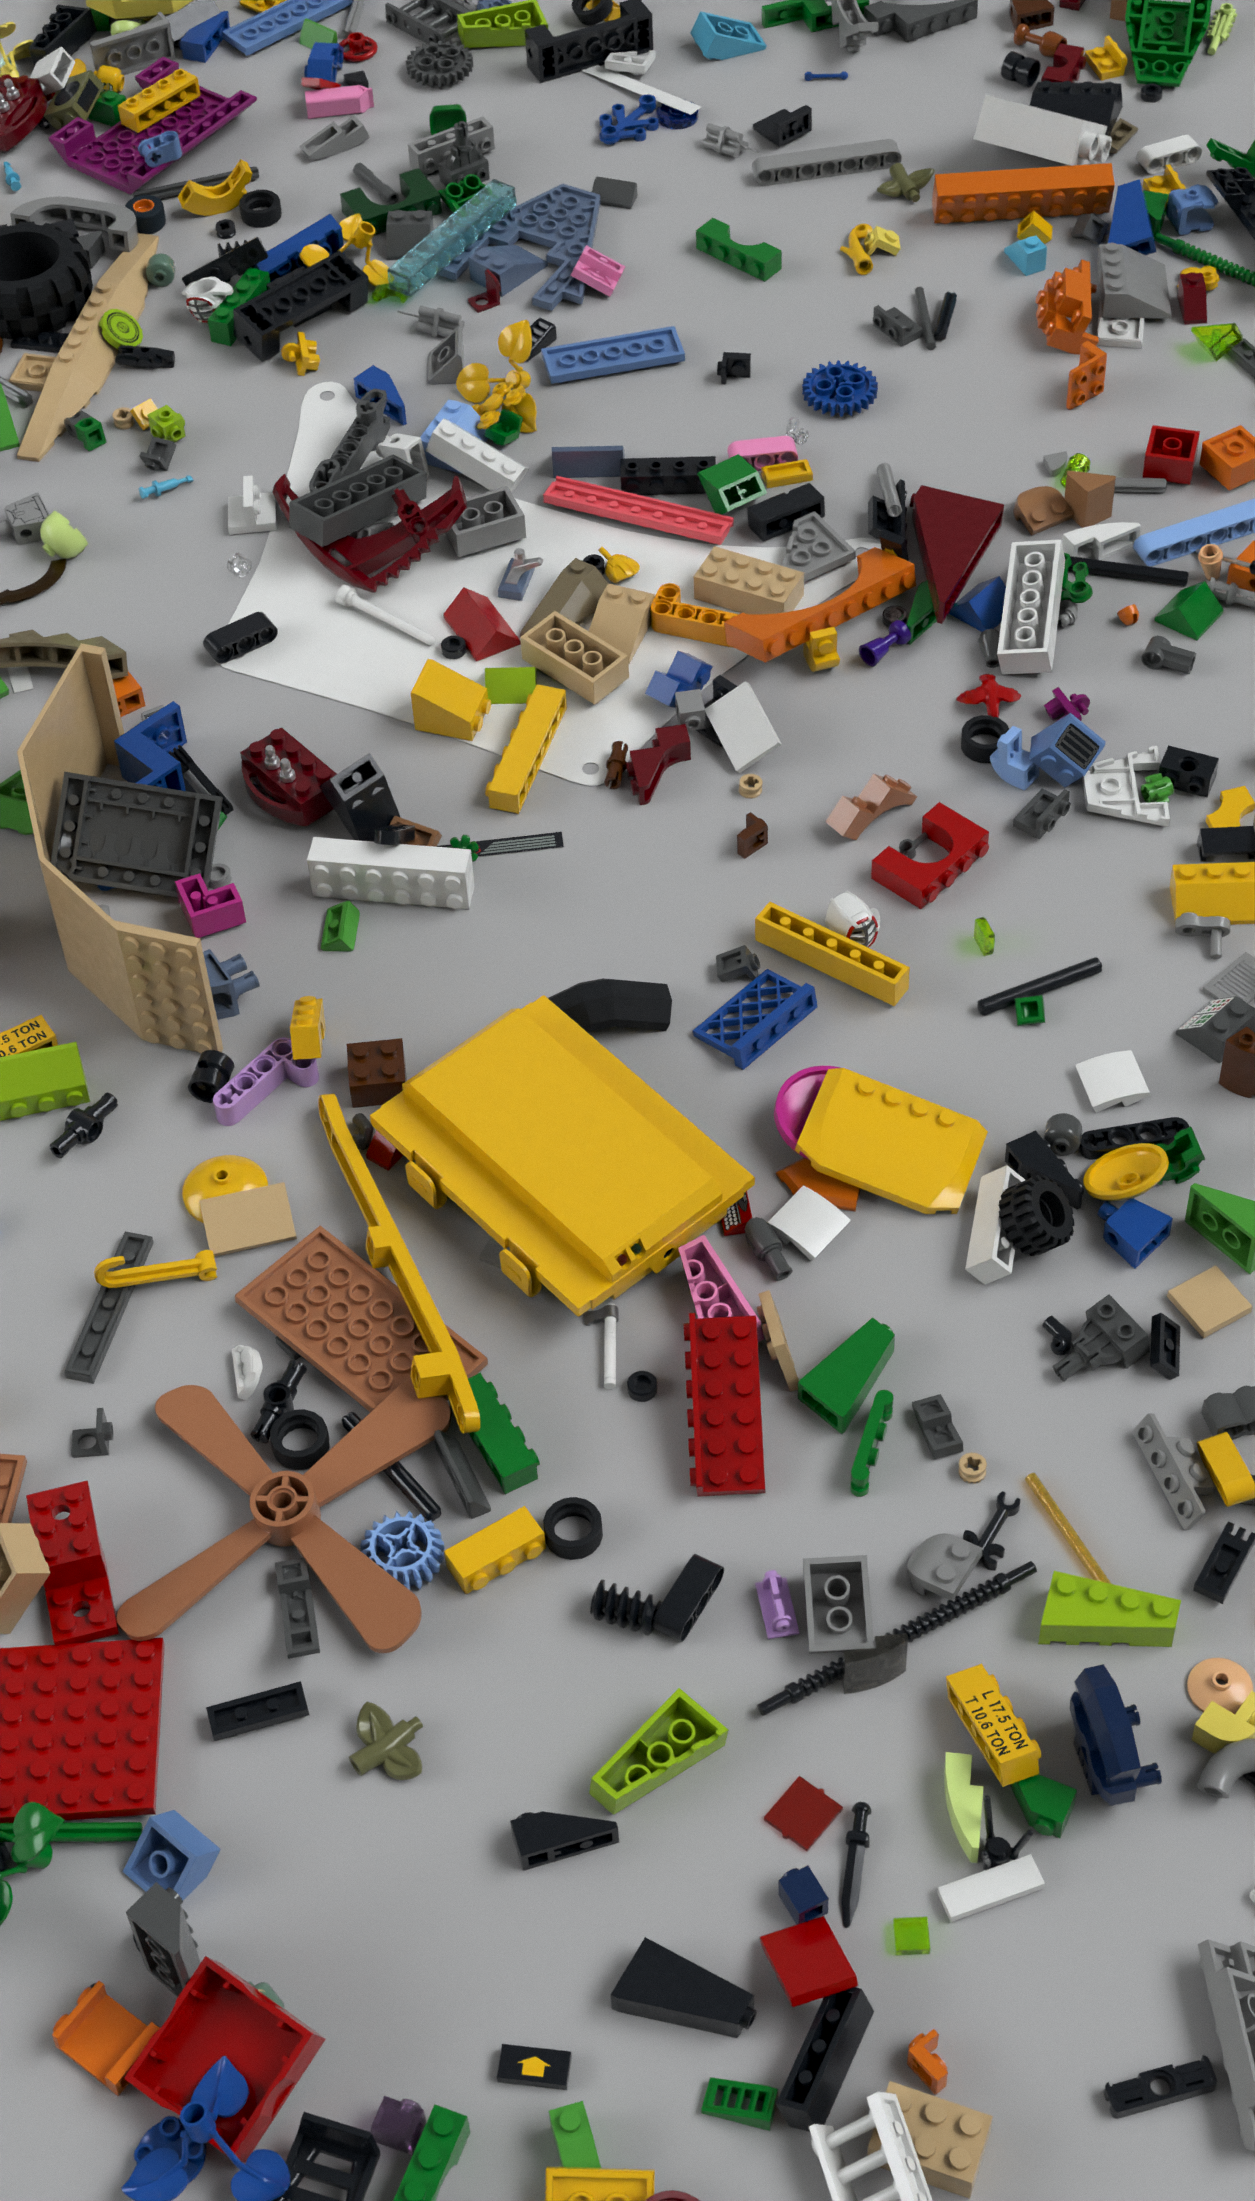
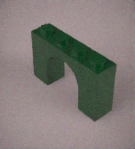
M419 168L399 174L401 193L406 199L397 204H376L368 199L360 187L340 193L342 212L346 218L360 213L362 221L369 222L374 226L376 230L374 236L386 232L388 211L424 210L432 211V216L441 214V196Z

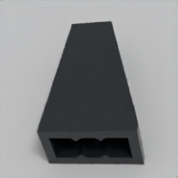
M646 1937L610 1994L612 2009L617 2012L734 2038L739 2037L743 2028L748 2030L751 2027L757 2014V2010L754 2009L753 1994Z

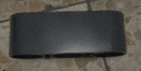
M255 612L207 634L203 640V646L217 663L223 664L272 642L276 638L278 630L263 612Z
M694 1554L658 1608L652 1622V1628L679 1642H683L718 1588L724 1574V1567L698 1554Z

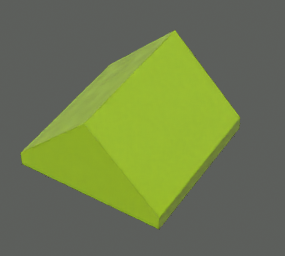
M536 667L485 668V687L487 688L488 699L491 700V704H526L528 695L533 693L537 685L538 669Z

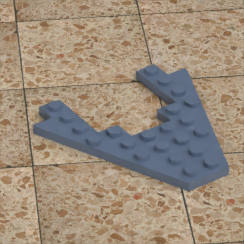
M566 184L550 189L430 249L431 257L442 260L436 267L437 275L457 280L469 267L468 257L481 248L487 247L489 244L494 246L514 245L521 238L552 248L546 254V260L549 263L560 266L532 297V305L552 311L562 299L582 304L586 284L570 275L586 245L593 249L601 197L599 194Z

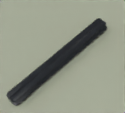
M1070 556L1072 564L1068 571H1073V566L1076 563L1085 562L1089 574L1186 586L1189 575L1187 571Z
M1097 957L1088 959L980 999L977 1002V1008L981 1015L990 1014L1014 1005L1016 998L1038 996L1100 973L1102 971V963Z
M349 1412L341 1419L343 1422L342 1426L348 1432L362 1421L354 1412ZM399 1461L383 1470L427 1521L431 1520L433 1522L441 1516L440 1506Z

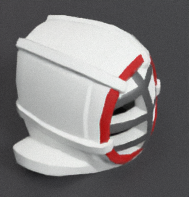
M206 277L190 283L181 293L186 295V308L190 310L198 322L208 323L207 319L225 300L226 296L233 294V288L230 284L216 277Z
M845 891V893L831 898L825 918L827 929L851 940H860L855 942L869 948L875 942L880 929L881 919L879 911L876 908L870 909L863 900L850 891ZM862 931L861 934H851L852 932Z

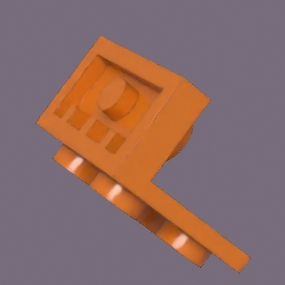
M1089 341L1081 344L1079 366L1069 372L1066 408L1069 410L1104 391L1107 353Z

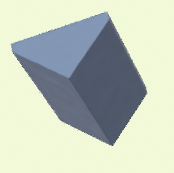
M552 447L553 478H556V476L565 478L620 477V460L625 458L624 447Z

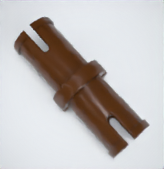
M615 741L612 744L611 755L606 762L607 774L604 784L608 787L611 780L610 789H618L621 786L622 774L626 770L625 759L628 745L625 743L622 750L623 741Z

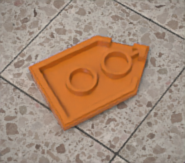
M802 1158L776 1172V1176L789 1187L792 1195L804 1185L827 1199L838 1209L856 1211L861 1188L816 1171L810 1165L811 1160Z

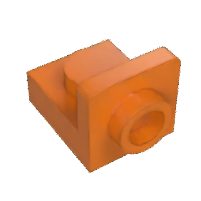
M933 2029L926 2036L921 2033L911 2041L908 2046L907 2065L937 2095L946 2087L948 2072L944 2061L935 2053L931 2055V2052L937 2048L939 2034Z

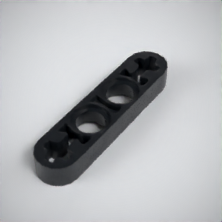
M1170 1117L1087 1131L1082 1134L1079 1152L1083 1157L1092 1160L1099 1159L1112 1150L1132 1144L1169 1145L1174 1141V1136L1176 1135L1172 1129H1176L1178 1133L1181 1130L1187 1129L1189 1124L1182 1118ZM1150 1132L1155 1135V1138L1146 1140L1140 1134ZM1115 1137H1124L1125 1139H1127L1128 1142L1126 1144L1119 1145L1116 1144L1112 1139Z

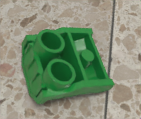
M474 174L467 175L464 181L459 183H449L446 188L438 191L444 203L462 222L481 216L482 213L489 212L499 205V201L489 187L483 184L480 178Z

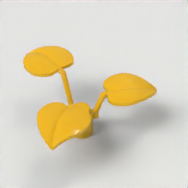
M360 213L343 219L339 225L342 227L343 240L347 242L338 251L343 253L350 244L359 249L366 247L365 263L367 265L363 267L362 271L368 276V282L378 288H398L400 284L386 264L377 259L370 261V251L373 246L371 243L372 237L376 232L374 226L369 222L362 221ZM315 244L306 245L299 254L301 260L308 268L330 256L323 247Z
M522 320L507 326L499 335V351L503 356L509 357L508 362L515 368V370L509 371L505 378H488L489 370L487 366L481 363H472L462 369L457 377L456 386L466 400L472 403L484 401L490 393L489 383L513 382L514 386L512 389H520L522 387L526 389L530 385L531 377L529 373L516 364L524 363L531 353L532 333L528 320ZM526 393L517 405H511L508 408L504 404L502 405L501 410L507 409L523 417L520 432L531 433L537 431L536 403L529 393Z

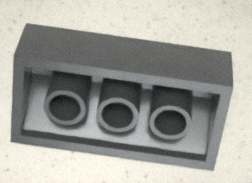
M156 1882L126 1911V1915L147 1971L178 1997L200 1965V1959L196 1950L198 1944L191 1936L193 1929L186 1921L188 1915L181 1906L183 1903L182 1898L172 1888L169 1887L165 1890Z

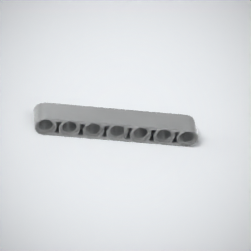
M884 139L759 157L752 163V169L757 183L761 186L889 169L893 164L900 163L902 156L894 140Z

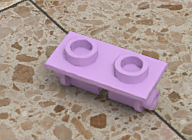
M775 1570L767 1571L763 1582H757L755 1586L768 1639L799 1634L787 1578H781Z

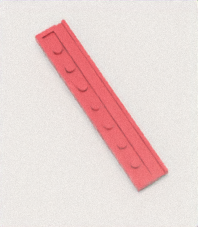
M556 476V481L552 482L543 494L544 503L557 507H565L578 512L640 525L645 528L694 538L711 544L721 545L730 532V527L734 526V517L561 476Z

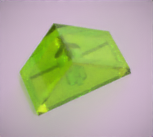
M1236 323L1196 326L1191 329L1199 345L1215 361H1218L1243 339V335Z

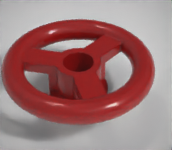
M360 32L349 34L348 38L339 43L343 48L349 44L350 50L346 53L343 51V59L351 62L370 59L376 54L378 49L377 43L372 38L364 36ZM367 52L362 55H355L356 53Z

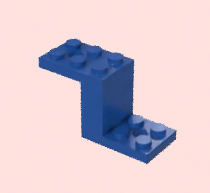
M172 701L114 740L121 775L127 782L186 791L181 764L168 753L169 751L174 752V748L178 749V745L183 746L187 743L180 705Z

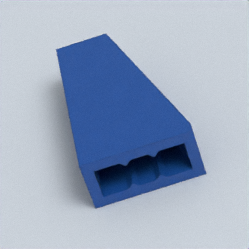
M1138 179L1118 186L1108 243L1122 244L1143 255L1155 253L1156 247L1141 181Z

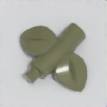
M895 163L889 170L893 180L881 184L877 188V192L891 197H900L903 194L908 200L917 202L920 199L919 189L926 186L935 170L933 168L921 169L912 172L908 176L904 166L901 163Z
M367 1701L359 1712L356 1724L357 1736L366 1747L348 1757L351 1765L360 1776L383 1764L386 1773L396 1780H408L417 1777L422 1773L420 1756L415 1749L406 1745L415 1739L414 1733L421 1729L423 1724L415 1716L408 1722L402 1719L393 1726V1722L385 1710Z

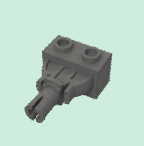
M463 121L459 122V124L456 123L454 125L456 140L453 141V145H450L451 152L447 160L438 163L440 182L447 187L449 183L464 181V178L469 174L478 176L481 182L489 180V162L476 148L475 141L469 138L468 124Z
M1108 1294L1086 1311L1087 1320L1080 1330V1335L1071 1342L1074 1351L1057 1364H1054L1052 1368L1063 1382L1083 1367H1090L1092 1370H1095L1101 1364L1109 1365L1120 1361L1127 1369L1150 1352L1148 1334Z

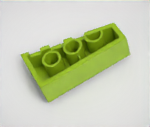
M526 0L457 15L458 36L464 48L526 46V29L543 24L548 29V23L537 0Z
M1054 1571L1040 1626L1038 1644L1050 1645V1641L1066 1642V1645H1079V1642H1099V1646H1112V1643H1128L1129 1646L1172 1647L1181 1600Z
M678 1688L591 1778L589 1794L615 1815L725 1746L729 1730L683 1690Z

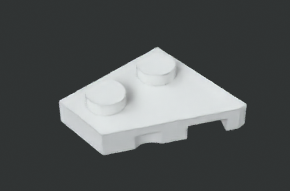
M649 50V55L637 56V51L610 53L605 60V69L616 73L624 71L631 72L633 75L645 74L656 58V50Z

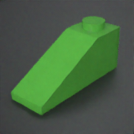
M583 2101L549 2110L550 2125L562 2167L601 2168Z

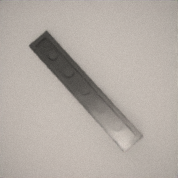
M125 1231L114 1256H124L125 1264L110 1268L108 1272L144 1266L154 1243L153 1237ZM136 1285L118 1288L101 1286L64 1371L67 1379L94 1384Z

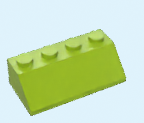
M77 1042L0 1057V1121L90 1102L86 1075Z

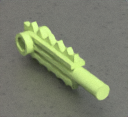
M1223 3L1219 10H1215L1216 15H1213L1214 20H1211L1212 25H1209L1210 30L1207 31V38H1210L1211 41L1207 51L1209 55H1214L1219 42L1227 41V38L1230 36L1231 27L1234 25L1232 23L1235 22L1234 18L1237 17L1236 9H1233V5L1230 3Z

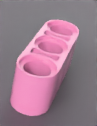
M790 436L735 441L727 449L729 458L739 454L757 471H761L763 466L798 461L795 442Z

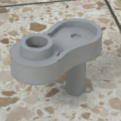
M1186 912L1176 918L1175 931L1182 936L1211 937V958L1219 959L1222 957V937L1230 933V920L1221 916L1202 917L1192 912Z

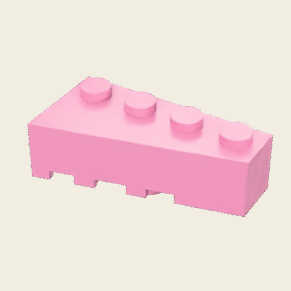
M705 1235L678 1248L698 1318L756 1315ZM756 1315L758 1342L764 1340L761 1322Z

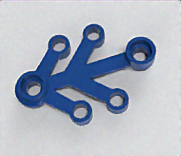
M650 94L642 95L639 98V107L626 118L624 105L614 104L612 106V115L616 117L617 125H612V116L610 114H602L599 117L600 126L603 127L599 134L600 141L607 145H613L622 138L631 137L635 141H644L646 139V130L640 127H646L649 131H655L659 128V121L655 117L643 120L637 119L644 113L650 114L654 112L656 108L655 96Z

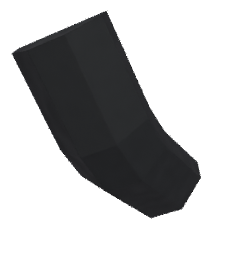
M602 978L578 983L548 998L587 1033L609 1027L666 1031L670 1025L672 998L667 984Z

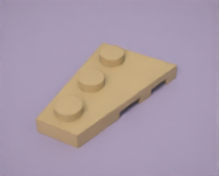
M770 1290L759 1293L761 1306L756 1308L766 1341L768 1342L766 1344L771 1359L778 1358L790 1392L798 1390L799 1378L794 1368L795 1365Z

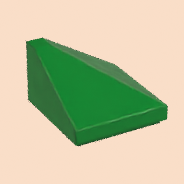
M1042 995L1015 999L1018 1026L1045 1023V1006Z

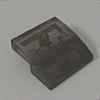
M907 1633L874 1636V1648L844 1651L842 1681L844 1694L857 1693L881 1686L904 1673L907 1661Z

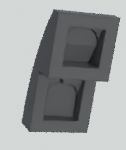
M941 1394L912 1402L918 1424L934 1459L964 1451L963 1441L952 1423V1414Z

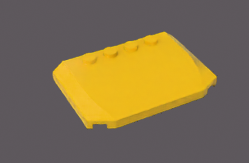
M846 1068L828 1069L796 1144L795 1151L798 1154L800 1151L811 1160L810 1165L820 1173L921 1213L935 1214L936 1211L952 1210L951 1214H957L988 1131L976 1119Z

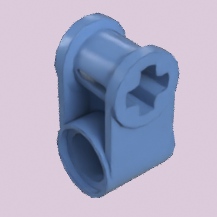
M166 131L155 137L145 139L139 144L138 152L145 158L148 166L157 167L169 161L177 160L182 156L178 133Z

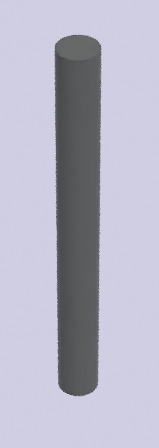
M917 287L915 294L928 350H934L936 344L924 289Z

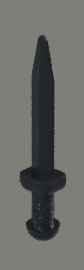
M862 1801L855 1803L852 1807V1812L855 1813L853 1829L846 1834V1845H849L841 1900L845 1928L850 1927L859 1902L865 1848L870 1846V1838L866 1832L868 1815H871L872 1810L869 1804Z

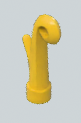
M868 224L855 226L849 234V248L845 246L840 247V250L854 261L855 269L860 275H866L873 269L870 256L865 253L859 242V239L865 238L869 232H872V227Z

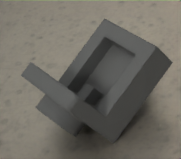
M152 437L147 453L141 452L139 457L147 468L158 471V469L167 471L177 445L174 441Z

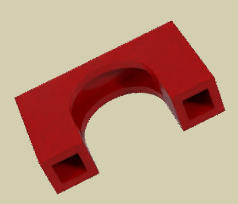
M940 802L923 816L922 833L925 832L928 835V839L948 851L949 855L946 858L933 863H921L908 858L888 846L872 860L871 879L919 909H922L929 902H933L944 888L950 887L962 872H967L971 865L979 857H984L989 850V831Z

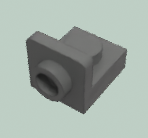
M746 945L716 955L717 977L721 982L747 974L752 981L758 977L760 961L755 953L752 954Z

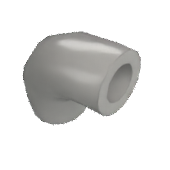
M1247 1738L1229 1743L1210 1757L1200 1775L1197 1788L1214 1797L1229 1798L1235 1781L1244 1774L1255 1772V1739Z

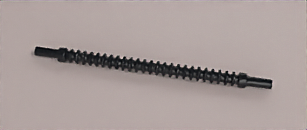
M1030 1561L1007 1574L999 1573L993 1577V1581L986 1580L985 1585L979 1584L978 1589L971 1588L970 1593L963 1592L962 1598L956 1596L954 1602L948 1600L947 1606L940 1604L939 1610L933 1608L931 1614L925 1612L924 1618L917 1616L916 1622L909 1620L908 1626L905 1624L900 1626L901 1630L894 1628L893 1634L886 1632L885 1638L879 1636L877 1642H874V1650L854 1651L853 1655L847 1653L845 1659L842 1657L838 1658V1663L831 1661L830 1667L824 1665L821 1672L815 1670L813 1676L807 1674L806 1680L799 1678L798 1683L791 1682L784 1687V1691L757 1704L759 1712L762 1716H765L790 1702L796 1704L803 1699V1695L809 1697L810 1691L818 1692L819 1686L826 1688L827 1682L833 1684L834 1678L841 1680L842 1674L849 1676L850 1670L856 1672L859 1665L865 1667L867 1661L873 1663L874 1657L881 1659L882 1653L888 1655L890 1649L896 1651L897 1645L904 1647L905 1641L911 1643L913 1637L919 1639L921 1633L928 1634L929 1628L935 1630L937 1624L943 1626L944 1620L951 1622L952 1616L958 1618L960 1612L966 1614L967 1608L974 1610L975 1604L981 1606L983 1600L989 1602L990 1596L997 1598L998 1592L1004 1594L1010 1591L1011 1586L1036 1573L1037 1568L1035 1564Z

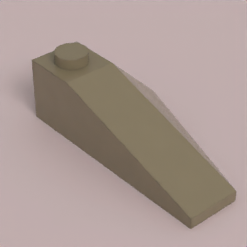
M575 558L559 574L521 630L520 637L554 611L577 625L583 623L585 617L593 613L595 614L599 599L608 582L595 566Z

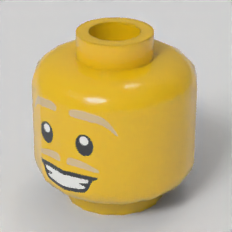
M102 65L98 71H94L96 77L104 84L101 92L107 90L116 93L122 92L125 76L122 75L119 68Z

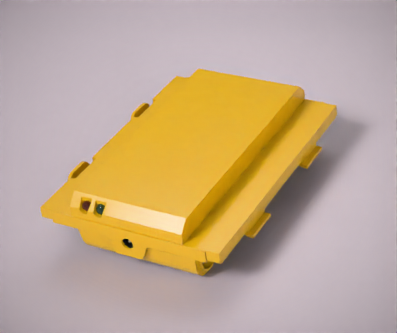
M545 995L533 1003L530 1002L522 1009H510L404 1082L402 1084V1092L384 1103L381 1108L370 1115L372 1126L409 1160L405 1165L408 1184L434 1209H439L446 1203L448 1196L504 1248L499 1253L501 1270L528 1297L536 1296L543 1284L578 1317L590 1308L593 1310L609 1297L615 1300L652 1271L656 1274L680 1257L679 1247L695 1240L727 1215V1209L744 1197V1193L755 1185V1177Z

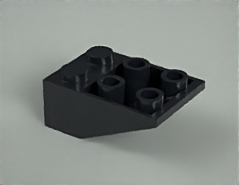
M370 753L319 786L354 840L374 842L375 829L390 825L394 816L400 817L385 775Z

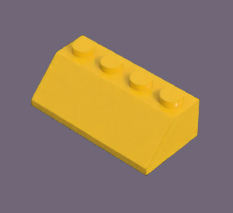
M1255 862L1172 865L1169 887L1175 920L1183 913L1192 912L1202 917L1221 916L1228 918L1230 925L1255 924Z

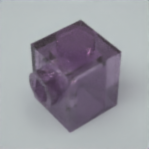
M384 2096L370 2128L376 2143L413 2155L427 2123L424 2109H421L418 2103L410 2099L398 2101Z

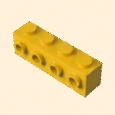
M180 68L169 76L160 79L152 86L143 89L135 96L128 98L118 105L121 124L139 133L201 96L198 77Z

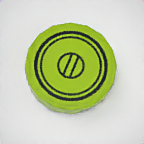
M110 309L100 319L99 327L101 326L103 330L101 332L103 337L115 348L118 349L121 345L139 346L143 338L142 329L134 317L127 312L119 309Z

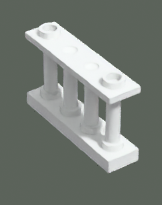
M876 2092L866 2097L870 2107L869 2114L834 2131L833 2126L813 2124L809 2126L812 2136V2148L819 2157L833 2201H858L851 2181L886 2163L889 2164L894 2178L893 2185L861 2201H896L898 2199L901 2201H933L896 2094ZM877 2128L882 2143L881 2149L846 2166L840 2145Z

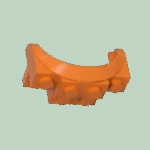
M1081 259L1078 267H1074L1073 270L1065 267L1063 273L1055 271L1052 278L1047 279L1044 289L1040 290L1036 297V303L1038 304L1036 312L1038 328L1042 329L1046 335L1047 345L1072 354H1080L1081 344L1086 341L1091 342L1095 346L1099 342L1097 336L1085 332L1092 320L1091 294L1097 290V285L1091 283L1089 261Z

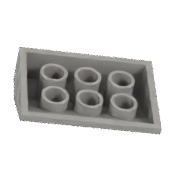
M1100 244L1097 273L1102 318L1144 317L1171 319L1172 314L1165 265L1122 244Z

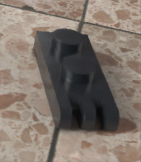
M1229 1521L1193 1588V1591L1221 1604L1225 1601L1255 1544V1533L1253 1532L1248 1536L1247 1541L1243 1540L1246 1529L1239 1527L1235 1536L1232 1535L1234 1524Z

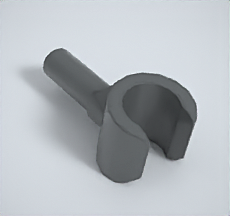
M924 832L914 841L910 839L901 841L899 844L900 853L903 854L905 850H908V858L913 859L916 856L915 849L928 838V835Z

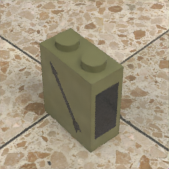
M91 70L69 77L65 87L56 91L44 117L57 131L77 117L87 120L104 84Z

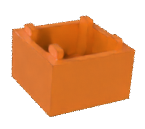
M1241 425L1202 442L1199 465L1228 490L1254 480L1255 437Z

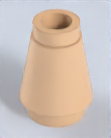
M1215 544L1203 546L1198 554L1199 562L1207 580H1211V577L1217 580L1220 577L1223 552Z

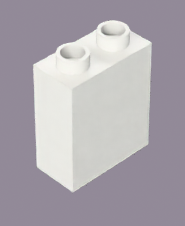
M986 94L973 138L1071 166L1097 164V162L1104 163L1109 155L1112 143L1111 137L1105 135L1107 130L1105 125Z

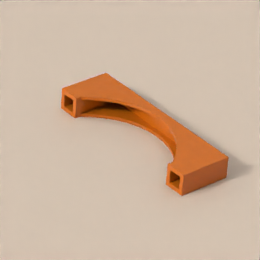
M874 547L857 556L859 577L842 594L816 606L776 614H746L743 612L724 622L727 644L766 663L809 641L810 632L836 627L915 587L914 563Z

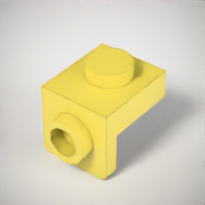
M876 225L873 231L869 232L865 237L864 245L866 254L869 256L872 255L877 247L895 256L900 251L899 236L891 230H885Z

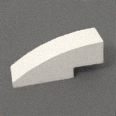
M1120 522L1076 529L1063 534V551L1074 557L1088 558L1093 555L1097 560H1102L1133 547L1135 540L1140 536L1141 525L1139 523Z

